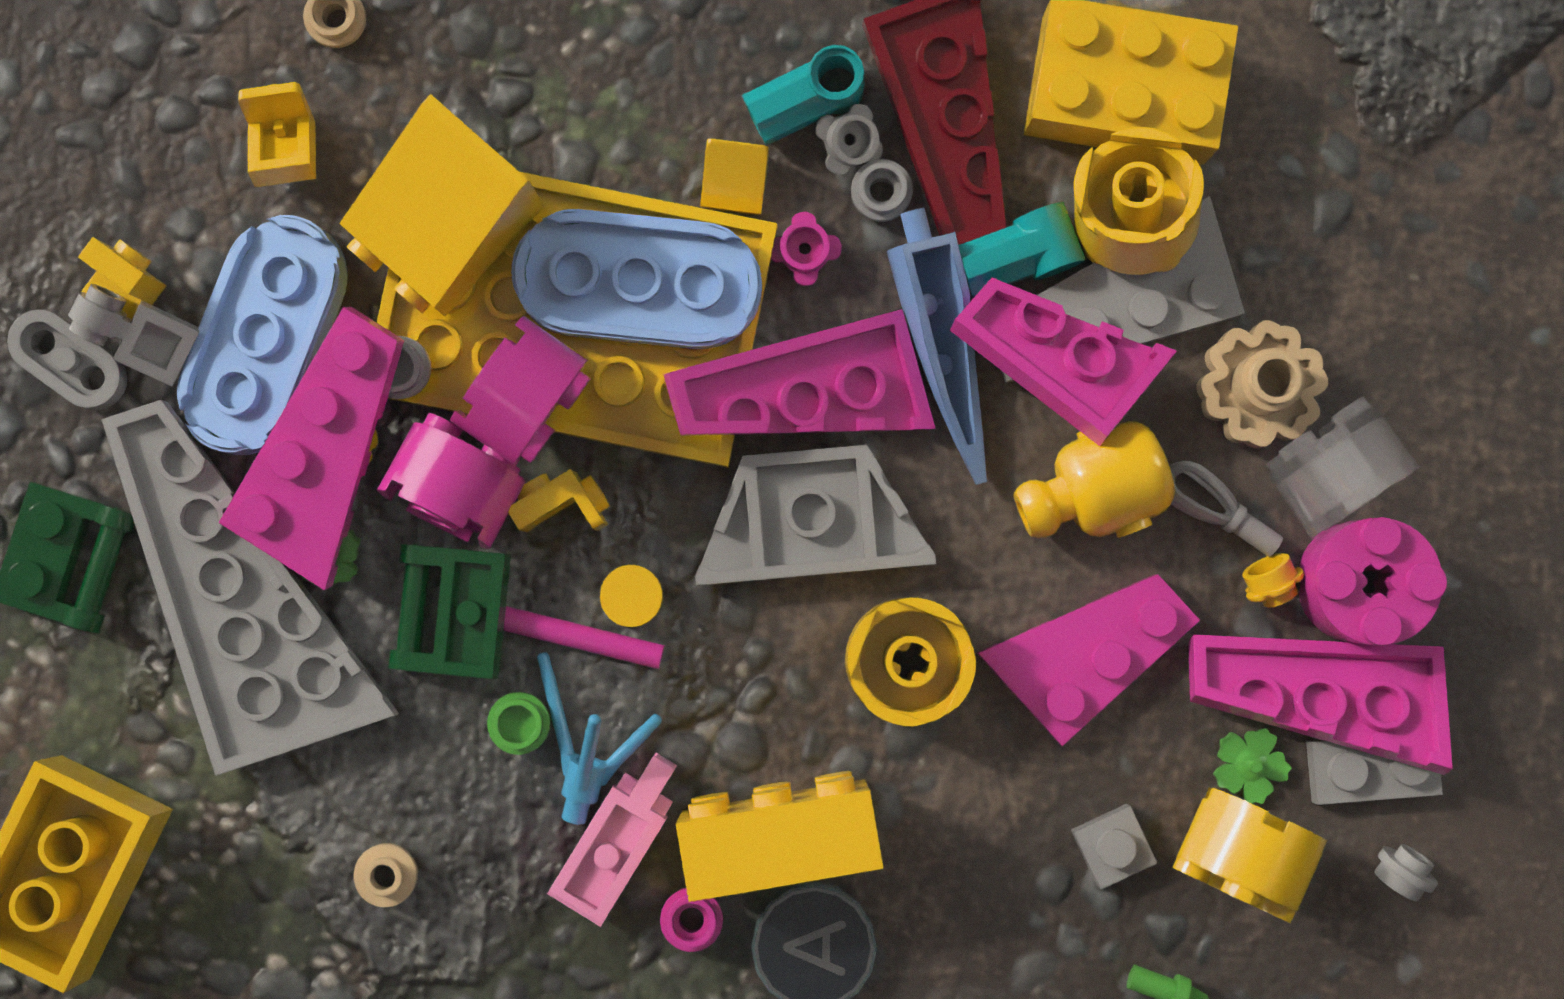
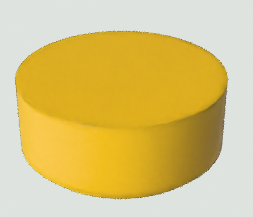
M625 565L616 568L605 578L600 590V602L603 611L613 622L625 627H637L650 622L658 614L663 603V589L659 579L650 570L638 565Z

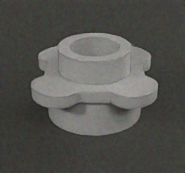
M855 104L850 107L846 114L837 117L825 115L817 121L815 133L818 138L824 141L828 154L825 164L830 172L838 175L846 174L852 165L880 159L883 153V145L879 141L878 130L872 122L873 113L867 106ZM848 133L854 137V142L851 145H847L844 141V137Z

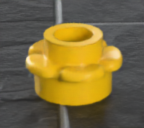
M1286 553L1264 557L1248 566L1242 574L1247 584L1245 589L1246 597L1251 602H1262L1264 607L1268 608L1287 603L1298 594L1296 583L1302 581L1304 571L1300 567L1295 568L1289 555Z

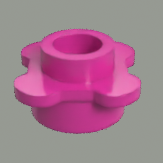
M800 212L793 216L792 225L784 231L782 237H775L771 260L776 263H783L793 272L794 281L797 284L810 286L817 281L818 271L828 261H834L839 258L842 245L838 237L827 235L826 231L816 223V218L813 214ZM804 243L811 247V251L806 255L801 254L799 251V246Z

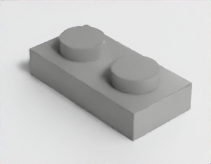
M1321 739L1306 740L1312 803L1322 805L1443 795L1441 774Z

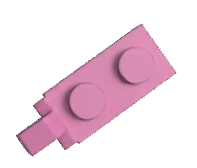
M655 753L639 780L625 772L618 785L614 784L547 894L601 927L668 817L666 813L673 801L660 793L677 765L660 754Z

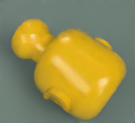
M1127 421L1119 423L1101 446H1098L1082 432L1076 433L1078 439L1065 445L1057 455L1054 464L1056 478L1046 482L1036 479L1028 480L1018 486L1014 492V500L1019 515L1031 537L1047 538L1056 533L1062 523L1074 520L1081 531L1091 536L1102 537L1116 532L1117 537L1120 538L1153 525L1151 518L1165 512L1171 505L1175 495V485L1168 460L1154 433L1149 427L1139 422Z

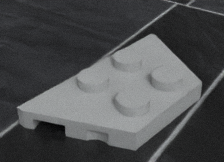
M867 445L742 456L731 489L722 507L695 579L696 586L934 565L936 564V558L930 545L926 543L908 514V510L899 495L893 490L883 474L881 466Z

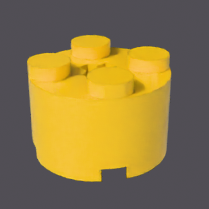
M1148 127L1126 128L1110 134V140L1099 145L1094 150L1092 147L1083 155L1074 177V220L1076 234L1083 247V252L1091 262L1100 264L1112 271L1130 275L1167 272L1174 269L1180 263L1181 258L1192 246L1200 224L1204 188L1203 173L1197 160H1193L1187 151L1182 148L1183 143L1172 134Z
M909 597L883 602L869 610L858 621L847 643L845 665L850 685L867 709L887 722L902 726H918L931 723L946 716L963 702L974 680L976 658L970 636L953 612L934 601ZM911 643H916L919 645L917 656L926 660L925 666L922 671L911 670L907 678L900 677L901 666L893 661L894 653L896 650L907 651Z
M1209 787L1198 807L1172 868L1291 923L1318 866L1327 840L1290 821L1286 822L1256 805Z

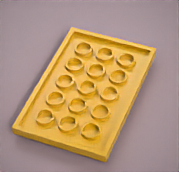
M520 172L530 181L544 207L446 316H443L432 305L423 314L393 289L401 278L388 267L377 323L397 336L408 337L419 342L427 351L431 361L430 379L421 392L406 399L389 397L388 399L450 412L461 410L468 415L473 406L462 398L504 338L512 340L516 344L519 342L525 332L516 327L515 324L521 317L525 316L587 360L581 372L591 379L570 409L567 410L558 404L545 422L555 430L554 433L729 468L735 435L681 436L664 374L753 350L778 228L777 223ZM583 209L709 222L730 229L742 239V242L753 253L761 271V302L754 319L738 337L724 345L709 349H690L566 336L542 327L524 309L512 283L513 256L519 241L529 229L531 231L536 224L543 221V218L561 210Z

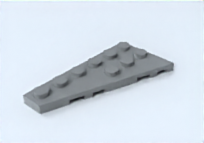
M158 400L101 419L215 776L399 715L398 711L294 571L218 523L235 492L168 402Z

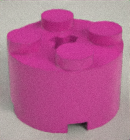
M525 316L521 317L515 324L516 327L525 332L519 342L516 344L512 340L504 338L462 398L473 406L468 415L458 410L454 411L450 419L452 423L513 465H515L520 457L530 463L534 461L555 431L545 423L558 404L567 410L570 409L591 379L581 372L587 362L585 358Z
M428 413L423 424L417 422L412 424L377 491L389 501L393 500L398 491L399 497L410 502L406 508L407 512L466 542H469L473 532L479 533L478 541L480 547L490 549L509 514L508 511L511 505L515 503L525 484V480L519 475L521 470L517 467L519 459L513 465L486 445L483 446L482 450L470 445L460 438L462 430L458 426L440 416Z
M1385 517L1354 520L1327 528L1310 542L1301 557L1299 565L1304 571V578L1299 582L1300 591L1298 593L1301 606L1309 620L1326 635L1337 640L1357 644L1389 645L1414 636L1434 616L1447 585L1446 574L1441 568L1435 550L1427 539L1411 526ZM1363 571H1373L1375 575L1372 582L1375 587L1373 593H1364L1362 590L1368 582L1366 576L1362 573Z

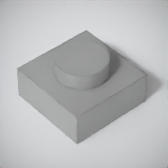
M1124 804L1071 829L1096 886L1100 890L1157 864L1135 814L1128 804Z

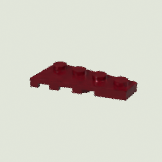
M914 0L863 18L862 26L939 235L955 232L958 245L1006 228L998 149H996L993 124L994 109L992 91H990L986 60L987 45L985 29H983L981 0Z

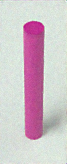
M506 606L504 631L655 669L660 667L665 645Z

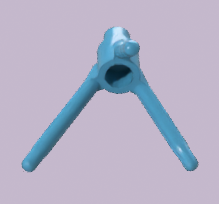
M542 652L538 654L537 660L561 754L562 772L565 776L561 794L566 800L561 817L564 821L572 824H585L590 804L598 801L601 786L607 784L615 771L661 724L662 719L659 715L653 714L605 761L595 758L601 717L593 714L588 719L581 754L575 753L548 653Z

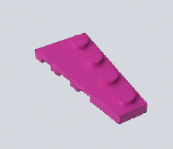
M353 307L342 308L218 522L323 590L332 587L338 569V565L335 564L344 537H347L352 522L354 499L362 476H365L372 453V451H369L377 421L383 416L405 341Z
M903 309L664 374L681 436L936 429Z
M1193 635L1188 642L1190 702L1442 775H1446L1453 769L1444 647L1398 644L1367 645L1352 642Z

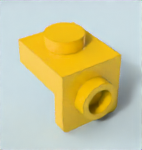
M297 82L240 90L239 105L248 123V174L254 187L316 179L315 120L301 85Z
M92 237L78 256L79 259L96 270L81 292L87 293L90 284H96L119 294L126 299L122 310L126 312V317L130 319L133 318L141 300L153 305L167 286L146 271L152 261L121 239H119L114 247H111Z
M569 469L551 481L545 473L524 484L517 497L519 501L511 505L508 511L520 531L529 532L576 502L591 527L599 531L609 525L601 512L609 508L610 504L592 475L581 480L575 471Z

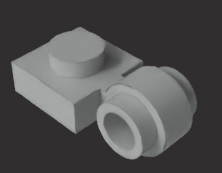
M90 284L87 293L79 292L68 314L73 320L69 330L76 336L100 346L105 345L108 337L111 339L114 337L121 339L113 360L169 386H173L200 330L198 327L142 300L133 318L130 319L126 317V312L122 310L126 299L96 284Z

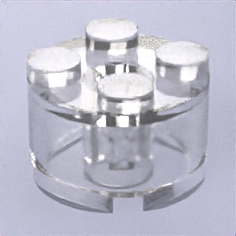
M1364 396L1339 411L1331 418L1332 421L1319 429L1317 432L1321 436L1320 439H1317L1310 430L1279 451L1280 454L1266 464L1272 472L1268 476L1311 539L1380 496L1390 486L1401 482L1420 469L1376 405L1370 406Z

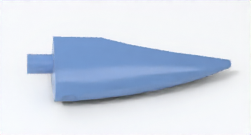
M919 208L900 214L907 244L887 250V255L909 331L932 394L952 439L977 485L987 482L975 351L950 331L955 318L970 303L969 287L955 232L932 238L925 208Z

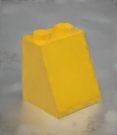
M430 94L420 105L339 224L355 237L348 244L347 248L374 272L383 264L388 266L401 278L393 289L423 314L432 305L443 316H446L539 213L544 204L530 181Z

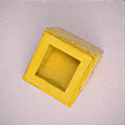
M707 139L700 207L761 215L769 147L759 144Z

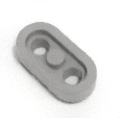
M32 310L22 314L13 322L8 333L7 343L14 361L69 402L83 408L101 410L114 405L122 397L127 386V372L124 364L113 360L114 353L104 346L93 344L73 334L69 330L71 322L47 310ZM52 333L55 338V346L51 352L43 354L40 350V341L43 336ZM101 368L105 375V381L99 389L92 390L89 385V376L94 370Z

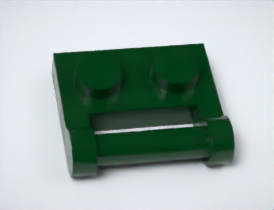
M29 482L0 570V603L62 622L79 630L100 633L106 616L100 613L114 567L126 532L133 533L135 527L131 512L47 485ZM92 520L101 524L76 603H69L64 600L90 521Z
M401 544L399 563H405L397 647L396 649H390L388 668L499 679L511 554ZM430 566L442 567L434 652H421Z

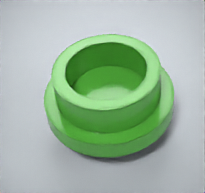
M513 692L501 697L492 706L487 720L488 732L494 744L501 750L514 755L527 754L539 748L546 740L551 725L550 714L545 704L538 697L526 692Z

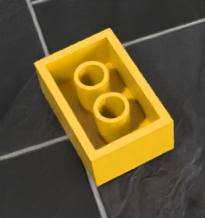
M1050 0L1042 17L1023 135L1098 147L1110 140V134L1132 127H1148L1172 134L1183 143L1182 148L1187 151L1194 161L1196 159L1198 164L1204 165L1220 146L1238 26L1085 0Z
M63 755L34 761L0 830V963L62 993L88 981L107 946L173 809Z
M844 771L815 777L816 788L791 792L790 782H778L754 787L752 799L730 802L728 792L692 798V804L688 805V810H682L676 822L688 901L693 902L884 869L871 793L866 780L854 781L852 771Z

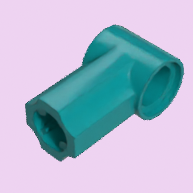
M831 45L818 51L810 62L743 94V101L765 146L817 122L825 115L847 113L852 105L859 104L865 90L863 64L856 52L842 45ZM842 68L849 71L854 80L846 90L830 92L820 84L821 78L830 69Z
M1064 202L1053 203L1031 211L1015 219L1010 227L958 245L969 287L970 299H973L991 278L1010 285L1032 276L1034 280H1040L1069 270L1086 261Z

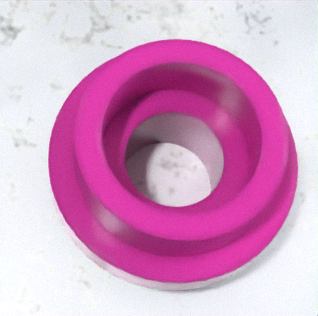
M686 888L678 890L667 899L660 916L661 929L667 941L677 949L687 952L700 951L713 944L718 938L723 924L722 909L716 898L689 902ZM687 908L698 909L703 914L704 923L697 929L686 928L680 920L682 911Z

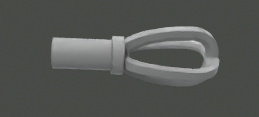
M1191 461L1175 462L1170 466L1174 485L1175 478L1180 473L1188 475L1214 496L1226 512L1224 514L1214 512L1198 504L1180 492L1176 485L1171 505L1196 519L1221 525L1220 527L1227 533L1233 532L1268 557L1276 552L1282 543L1283 537L1249 514L1247 508L1237 503L1232 492L1214 474L1202 465Z

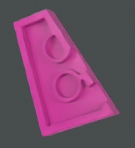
M994 278L987 282L955 318L950 328L952 333L1098 446H1101L1177 352L1158 343H1155L1153 348L1125 338L1122 336L1123 329L1103 321L1098 327L1067 315L1063 305Z
M1153 574L1094 600L1083 607L1051 621L1044 622L1028 629L1026 632L976 653L1055 741L1063 746L1194 627L1200 619L1158 574Z

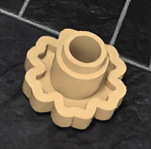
M1270 320L1262 321L1254 326L1250 332L1241 328L1229 330L1219 339L1217 344L1210 347L1205 353V363L1211 372L1199 379L1196 386L1197 393L1202 400L1201 407L1204 416L1209 420H1224L1223 430L1226 439L1234 443H1244L1252 448L1265 447L1271 444L1275 437L1283 441H1291L1300 437L1307 426L1313 424L1320 416L1319 405L1313 397L1321 394L1328 386L1327 375L1322 369L1323 359L1320 352L1311 348L1300 349L1301 337L1297 329L1290 326H1280Z

